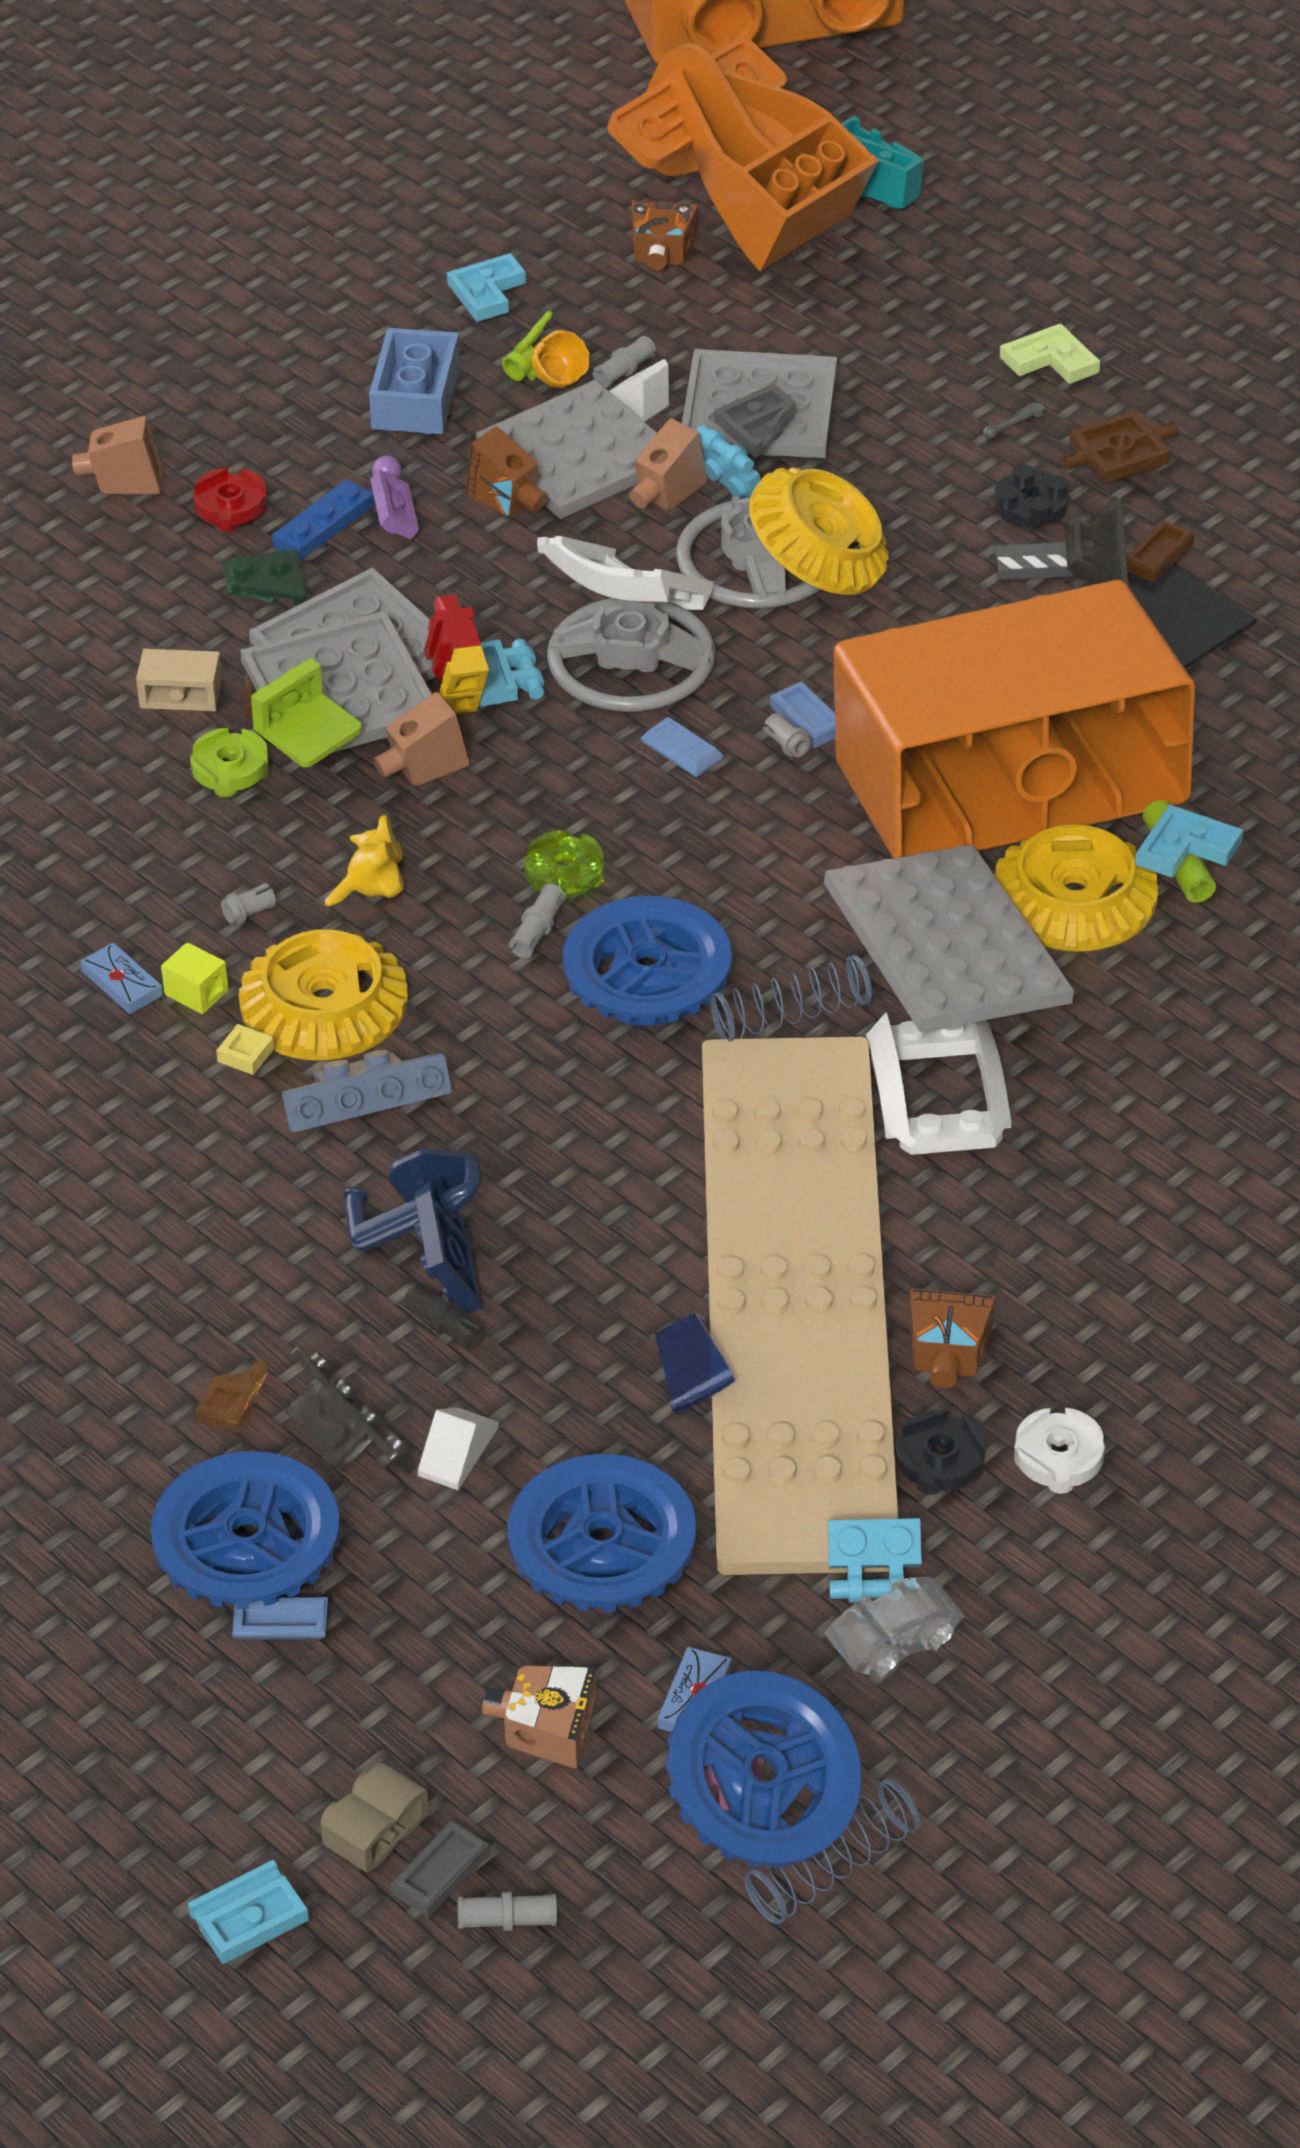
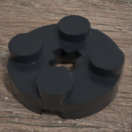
M1018 465L1013 468L1012 474L1003 477L998 482L995 488V508L997 506L1000 509V516L1005 521L1019 527L1038 528V522L1049 520V525L1057 523L1068 511V481L1063 476L1034 470L1029 465Z
M930 1410L913 1416L904 1424L902 1434L897 1438L896 1462L903 1475L911 1482L916 1483L920 1492L934 1495L941 1490L958 1489L979 1479L983 1475L986 1438L981 1428L972 1419L963 1415L962 1420L948 1417L949 1411ZM940 1446L943 1450L951 1449V1451L944 1455L933 1453V1447Z

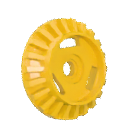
M791 467L789 470L779 468L773 473H767L753 489L749 500V512L758 537L766 549L783 567L804 582L830 593L856 595L870 590L886 571L889 552L885 548L887 542L882 534L880 519L868 499L846 480L819 469L801 470ZM853 542H859L860 549H849L848 547Z
M1071 824L1043 830L1033 837L1021 841L1020 846L1011 845L1006 850L1005 858H1000L996 864L994 876L1044 947L1078 952L1100 950L1115 946L1139 933L1151 920L1157 905L1158 885L1156 872L1135 864L1136 846L1130 842H1123L1117 835L1093 826ZM1080 883L1085 888L1082 890H1070L1065 885ZM1124 883L1117 891L1106 896L1113 886Z
M312 930L296 934L278 945L270 946L266 949L265 957H256L251 962V971L244 972L242 988H239V1003L245 1026L272 1036L275 1048L273 1051L303 1060H334L362 1053L381 1043L391 1035L402 1021L406 1012L408 988L403 967H398L397 958L392 953H384L383 946L379 943H367L363 936L338 930ZM364 970L371 976L373 983L366 992L360 993L358 971ZM320 989H329L334 992L332 995L323 998L313 995L314 992Z

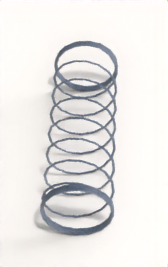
M848 956V981L857 1000L855 1005L850 1007L842 1001L836 969L831 962L828 963L829 978L839 998L837 1009L831 1012L822 1004L819 980L815 970L810 967V982L820 1003L819 1012L815 1017L809 1016L803 1009L800 985L796 975L791 972V987L801 1008L800 1017L796 1022H791L785 1016L780 987L777 980L773 977L771 979L772 991L782 1013L780 1025L776 1028L766 1021L758 985L753 983L754 1000L763 1018L762 1027L758 1033L753 1032L745 1023L742 998L739 991L734 988L735 1005L744 1023L743 1032L739 1038H735L734 1020L727 1000L723 994L719 992L714 993L711 996L710 1003L715 1028L721 1039H728L721 1027V1021L729 1034L728 1042L743 1037L745 1026L751 1033L758 1035L762 1032L764 1021L770 1028L777 1030L782 1024L783 1016L790 1023L797 1024L801 1019L802 1011L809 1018L815 1019L819 1016L821 1006L828 1013L834 1014L839 1008L840 1001L851 1009L856 1007L857 1002L862 1005L869 1004L872 997V988L868 971L859 956ZM853 959L858 963L864 978L866 988L865 1001L859 994V979ZM830 964L832 965L836 975L838 993L831 977ZM852 964H853V967H854V970H855V974H856L857 987H856V984H855V981H854V976H853V971H852ZM811 969L817 980L819 997L812 982ZM792 974L798 985L800 1002L793 987ZM773 979L780 994L781 1007L774 991ZM754 985L760 996L762 1012L755 996ZM735 990L741 1002L743 1017L736 1001ZM717 997L725 1010L729 1031L720 1016L716 1002Z
M885 1779L877 1784V1792L881 1805L888 1817L897 1827L905 1832L902 1838L893 1839L889 1837L886 1823L880 1811L868 1797L861 1795L859 1797L861 1810L872 1826L883 1836L887 1837L886 1849L881 1852L870 1849L867 1834L857 1817L853 1815L865 1835L868 1847L858 1840L848 1825L846 1828L857 1842L869 1850L867 1862L864 1864L854 1863L843 1836L840 1835L850 1860L833 1843L831 1845L838 1854L850 1862L851 1869L848 1875L841 1877L833 1874L831 1862L825 1850L823 1853L829 1863L831 1872L815 1856L813 1857L826 1872L832 1875L831 1886L826 1890L815 1887L812 1874L806 1862L803 1863L810 1875L812 1884L791 1864L796 1873L808 1885L813 1887V1897L808 1902H801L796 1899L793 1886L782 1868L780 1870L786 1877L794 1897L779 1884L769 1865H767L776 1884L794 1900V1911L787 1915L785 1902L774 1883L761 1871L752 1869L745 1874L744 1882L752 1902L760 1913L770 1922L781 1924L787 1917L795 1914L796 1901L802 1904H810L814 1900L815 1889L829 1891L832 1889L834 1876L842 1879L848 1878L852 1872V1864L857 1866L867 1865L870 1861L871 1852L882 1854L887 1851L889 1839L901 1841L906 1837L907 1832L913 1833L919 1829V1812L913 1800L901 1785L893 1780ZM885 1784L893 1787L909 1806L914 1818V1829L907 1826V1819L898 1798ZM883 1786L896 1799L903 1813L905 1824L901 1822L890 1808L884 1795ZM862 1797L867 1799L878 1812L887 1835L879 1830L867 1816L861 1804ZM751 1874L761 1879L770 1889L780 1907L781 1913L774 1910L759 1895L751 1881ZM759 1898L773 1912L782 1916L781 1920L777 1919L772 1914H770L769 1911L763 1906Z

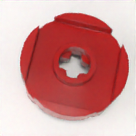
M228 468L213 470L200 477L195 484V493L193 494L195 512L203 520L216 524V527L221 531H233L238 525L247 523L265 514L267 511L265 482L258 474L250 470L240 468V474H229Z

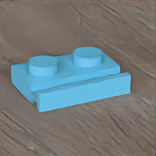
M274 1860L188 1903L189 1915L192 1919L196 1920L201 1933L222 1964L309 1920L308 1909L286 1877L280 1874Z

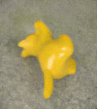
M382 815L379 818L377 829L368 830L362 834L350 837V840L359 849L350 860L347 876L326 898L325 905L331 907L338 904L354 891L369 898L379 896L392 898L403 891L404 882L397 865L403 859V851L400 843L396 841L393 835L389 817Z

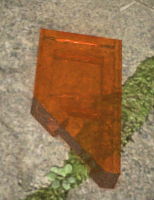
M258 1361L253 1363L252 1369L233 1376L226 1373L211 1379L195 1410L196 1421L238 1432L268 1373L267 1362Z

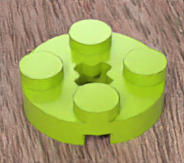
M219 728L199 737L192 747L193 753L190 756L193 777L201 785L214 789L215 794L221 797L233 796L237 790L248 788L265 779L269 774L267 745L255 732L241 729L242 734H229V728ZM227 758L233 761H223V759Z

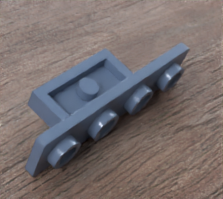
M377 1050L365 1054L364 1060L348 1063L347 1060H336L325 1064L324 1070L313 1072L315 1083L285 1090L282 1092V1099L288 1128L291 1132H298L451 1093L452 1089L446 1059L442 1053L439 1052L402 1062L394 1053H389L387 1050Z

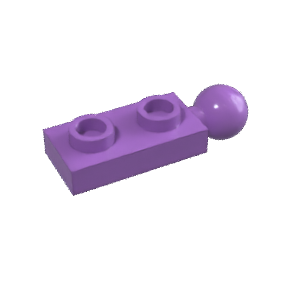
M381 456L373 464V477L370 479L380 526L391 534H399L411 540L418 532L419 527L409 484L399 479L402 472L399 461L392 456Z

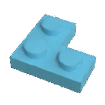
M511 253L447 272V284L476 322L508 313L509 301L501 291H506L526 283V272Z
M1169 804L1137 851L1135 864L1173 878L1189 853L1226 866L1242 843L1243 829Z

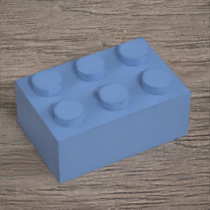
M387 328L369 392L371 429L390 432H420L423 434L444 433L460 371L459 333Z

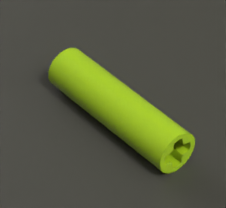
M1158 800L1152 802L1144 809L1142 819L1149 832L1152 831L1170 802ZM1189 853L1174 877L1187 900L1198 903L1207 900L1213 895L1216 890V884L1201 857Z

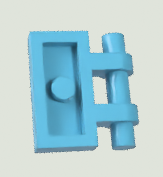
M705 425L699 426L696 431L699 432L700 440L702 441L701 446L706 475L711 480H718L726 486L733 496H739V499L749 498L753 489L761 481L760 474L753 469L754 462L748 458L747 452L740 446L729 444L725 436L718 430L709 429Z
M500 639L481 643L489 672L484 689L482 690L480 707L518 700V689L528 692L530 698L534 700L540 699L544 695L542 673L539 669L535 668L536 657L531 647L527 646L525 640L517 639L512 643V648L503 649ZM510 667H516L518 670L511 671Z
M920 1518L828 1520L829 1569L847 1568V1580L829 1581L830 1599L848 1598V1603H863V1598H890V1602H904V1597L923 1596L922 1579H904L903 1567H921ZM862 1568H889V1579L862 1580Z

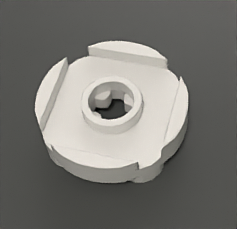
M1051 1408L1041 1409L1027 1416L1019 1425L1016 1434L1014 1461L1021 1471L1033 1481L1048 1486L1055 1493H1067L1074 1486L1081 1485L1092 1479L1101 1469L1105 1452L1103 1433L1098 1423L1081 1411L1065 1408V1414H1050ZM1051 1444L1058 1447L1066 1444L1068 1445V1450L1064 1452L1054 1451Z

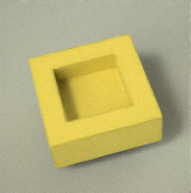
M237 1024L216 1050L217 1061L254 1075L275 1049L274 1038Z

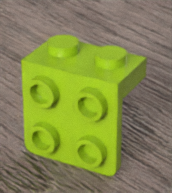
M311 657L298 666L289 669L284 675L267 686L261 687L256 693L251 695L254 730L302 767L313 766L362 732L360 721L323 694L321 665Z

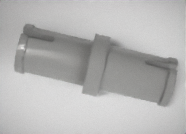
M641 336L628 347H620L612 353L610 359L593 369L594 380L607 388L620 377L633 374L639 364L655 355V344L649 337Z
M544 885L534 905L528 907L521 916L522 924L509 942V948H514L512 952L518 957L530 958L542 936L547 935L554 926L553 918L566 900V894H561L563 890L557 885Z
M510 1891L501 1892V1897H458V1929L502 1926V1931H512L513 1926H556V1895L512 1896Z

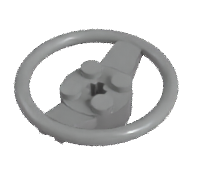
M732 496L731 501L705 510L685 527L679 537L676 558L681 573L708 580L693 564L691 548L694 540L702 530L722 519V550L732 560V566L735 569L747 571L754 593L734 591L714 583L713 591L709 598L715 601L742 608H774L799 602L821 590L806 582L786 590L785 567L766 549L753 527L749 512L750 497L739 499V496Z
M609 598L576 610L554 629L548 644L547 661L556 682L576 699L601 709L620 712H640L669 706L695 692L712 671L715 661V645L705 624L681 606L671 602L625 601ZM668 618L685 626L694 636L668 623ZM595 653L598 664L606 669L616 667L624 670L638 669L641 672H652L658 668V661L663 660L693 672L681 683L662 692L644 696H616L595 691L579 683L567 671L563 659Z

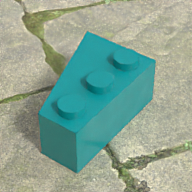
M854 115L841 123L879 160L861 197L874 198L885 202L888 207L903 209L920 197L924 167L923 158L897 142H893L890 145L883 141L880 131L875 128L871 129L870 132L860 126V119Z

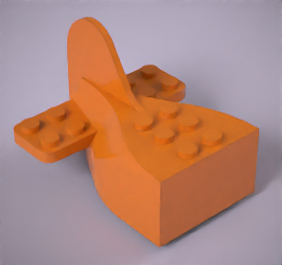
M735 39L712 54L696 44L687 43L679 45L662 57L646 92L612 113L607 124L608 132L642 166L656 169L667 176L677 177L699 170L705 188L734 240L759 271L764 270L853 212L879 160L831 113L801 95L784 90L783 88L787 80L785 73L749 39Z

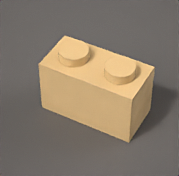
M143 649L136 678L139 707L147 709L216 711L222 686L220 652Z

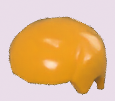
M556 330L544 337L532 351V367L538 379L551 388H565L574 384L589 368L590 353L584 341L574 332Z

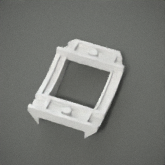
M555 536V538L539 537L537 540L538 552L546 555L551 560V563H554L565 574L584 587L610 598L625 601L671 602L686 610H703L713 591V581L662 569H654V571L633 569L615 557L616 549L563 536Z
M885 1012L866 1034L881 1102L885 1139L897 1138L900 1140L901 1149L911 1155L994 1148L1003 1139V1130L1011 1128V1116L1001 1061L990 1024L986 1020L920 1033L913 1021H905L899 1025H890L887 1012ZM976 1054L988 1111L966 1110L960 1114H923L915 1118L907 1117L899 1060Z

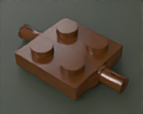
M1134 410L1070 430V443L1077 451L1062 455V465L1065 470L1084 464L1088 465L1104 483H1109L1169 464L1171 451L1161 440L1177 436L1179 433L1178 426L1174 421L1159 426H1152L1143 421Z

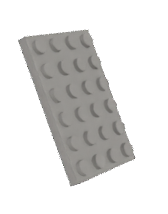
M973 844L825 871L824 885L920 1033L1072 1004L1073 988Z

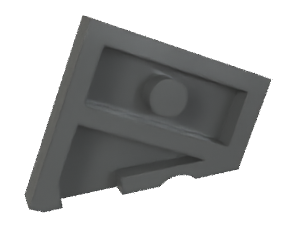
M773 383L715 409L714 422L754 457H758L795 414V401Z

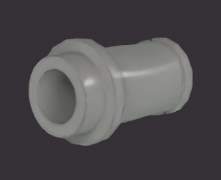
M780 713L772 714L767 718L765 724L769 727H763L764 733L778 742L787 756L801 757L809 750L811 740L806 730L796 728Z
M267 883L239 895L230 893L221 902L222 912L229 923L236 922L238 924L244 923L246 917L268 908L271 909L276 905L273 890L269 889Z

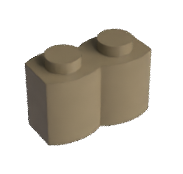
M385 1763L378 1764L370 1771H364L356 1779L352 1793L343 1797L339 1802H332L324 1811L321 1817L323 1845L365 1872L372 1871L387 1858L397 1842L411 1834L425 1818L429 1811L427 1790Z

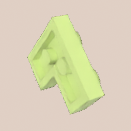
M1061 323L1000 346V358L1018 376L1050 365L1070 384L1097 374L1100 371V360Z

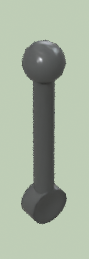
M1033 403L1030 410L996 426L987 425L983 430V435L989 440L994 439L998 432L1032 416L1042 417L1045 414V406L1041 403Z

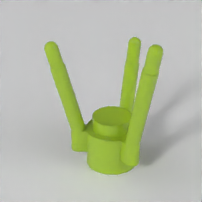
M547 311L527 336L503 358V369L513 380L521 381L526 376L532 381L537 378L532 367L531 357L534 350L532 344L539 338L544 331V326L553 316L551 311Z

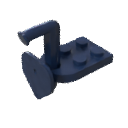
M423 1149L397 1160L390 1166L388 1177L391 1185L407 1203L367 1221L364 1211V1203L368 1200L367 1192L356 1187L344 1190L343 1197L345 1199V1214L349 1238L354 1248L358 1251H366L416 1229L419 1239L424 1244L425 1253L421 1255L424 1270L431 1279L437 1278L448 1300L451 1302L456 1301L467 1314L483 1308L470 1239L459 1211L478 1192L481 1185V1170L476 1155Z

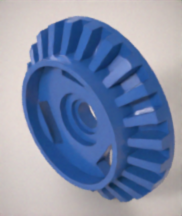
M636 896L604 904L579 920L570 931L564 944L563 968L565 979L569 981V989L573 995L581 996V1002L587 1008L598 1007L599 1015L606 1018L612 1017L623 1023L652 1026L678 1021L687 1014L692 1016L700 1011L701 1004L710 1005L711 996L717 993V991H723L727 985V977L731 975L732 953L730 941L725 930L706 911L674 898ZM614 955L610 970L604 975L598 974L597 971L602 963ZM651 957L658 962L645 966L637 961L641 958Z
M244 1451L228 1453L205 1460L176 1478L164 1491L155 1507L151 1522V1536L157 1564L161 1571H165L168 1574L169 1582L176 1588L184 1587L187 1595L195 1600H199L202 1597L209 1598L212 1606L222 1608L225 1603H236L237 1609H249V1602L262 1600L264 1606L276 1604V1597L286 1594L291 1598L300 1593V1586L302 1584H313L320 1578V1569L322 1567H329L333 1560V1550L335 1547H338L340 1519L338 1505L331 1489L315 1471L303 1463L283 1455L269 1452ZM220 1513L210 1523L203 1525L207 1520ZM282 1513L289 1515L300 1525L304 1534L303 1538L296 1540L290 1538L281 1516ZM242 1525H253L258 1528V1531L250 1537H239L234 1534L236 1528Z
M594 1454L575 1457L557 1463L542 1471L519 1493L511 1508L508 1519L509 1551L511 1559H514L516 1562L517 1571L520 1576L528 1578L531 1581L532 1589L537 1593L547 1592L551 1594L552 1602L563 1606L569 1601L576 1604L577 1610L589 1611L591 1607L603 1608L604 1612H612L616 1610V1607L626 1604L633 1608L640 1606L642 1598L648 1595L653 1598L659 1597L664 1593L665 1586L668 1583L676 1584L682 1577V1569L684 1566H689L693 1558V1548L696 1545L695 1513L682 1487L671 1476L650 1463L615 1454ZM629 1513L647 1522L654 1529V1532L644 1530ZM572 1516L558 1538L554 1540L547 1539L559 1523ZM597 1528H608L615 1533L607 1540H596L590 1536V1533Z
M744 1671L724 1676L708 1684L680 1712L667 1742L669 1754L665 1760L666 1773L670 1774L671 1779L669 1791L672 1800L677 1799L682 1809L680 1816L685 1824L691 1823L700 1833L697 1838L706 1846L711 1843L722 1851L721 1856L729 1860L737 1858L746 1861V1866L759 1868L762 1865H773L774 1869L785 1868L789 1864L797 1862L801 1864L810 1860L829 1847L846 1829L854 1815L860 1796L861 1764L854 1738L839 1712L820 1693L810 1686L783 1674L769 1671ZM741 1720H755L767 1723L781 1730L784 1736L742 1728ZM753 1759H765L773 1766L774 1779L772 1781L763 1782L753 1775L751 1770ZM705 1768H711L729 1810L724 1811L712 1796L705 1779ZM803 1786L813 1792L811 1804L794 1826H790L781 1816Z

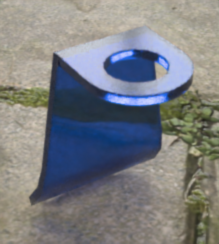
M693 1313L655 1333L673 1412L686 1409L704 1401L736 1381L726 1360L704 1327L707 1323L705 1317L697 1313Z

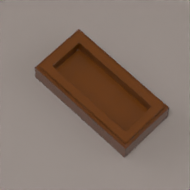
M1162 520L1123 559L1122 570L1155 583L1194 544L1195 533Z

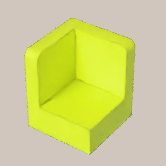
M190 943L184 944L161 965L165 995L201 1014H204L228 992L225 961Z

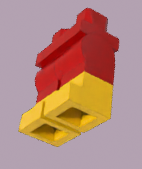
M458 595L438 596L435 598L433 605L435 610L433 618L428 623L429 633L424 653L427 660L433 659L431 663L432 671L441 681L439 694L455 714L476 712L489 669L476 627L473 623L475 616L472 607L461 608Z

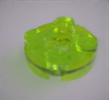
M563 830L545 833L534 839L528 846V854L524 855L525 877L529 884L540 892L544 885L554 884L563 890L561 894H566V898L585 893L592 888L600 886L603 882L604 854L601 846L595 839L580 833L581 839L568 837V831ZM562 861L563 863L570 865L561 866L557 865V862Z

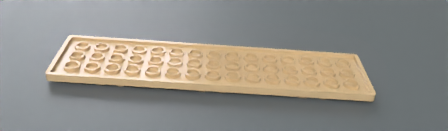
M864 1037L734 1039L728 1042L729 1039L706 1040L702 1044L717 1571L723 1575L847 1573V1568L829 1569L828 1520L898 1519L869 1042ZM862 1568V1572H889V1568Z

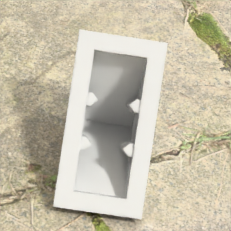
M664 358L629 377L609 390V392L645 422L669 406L668 363Z
M461 1408L436 1410L418 1467V1476L459 1490L499 1428L498 1422Z

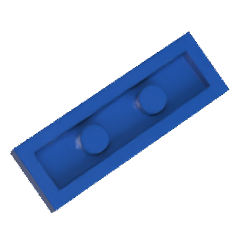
M347 479L273 533V546L301 561L375 505L374 494Z

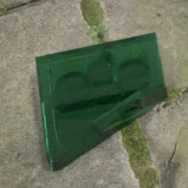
M296 549L222 559V569L228 595L255 597L258 600L273 602L275 596L294 599L295 606L306 602V593Z

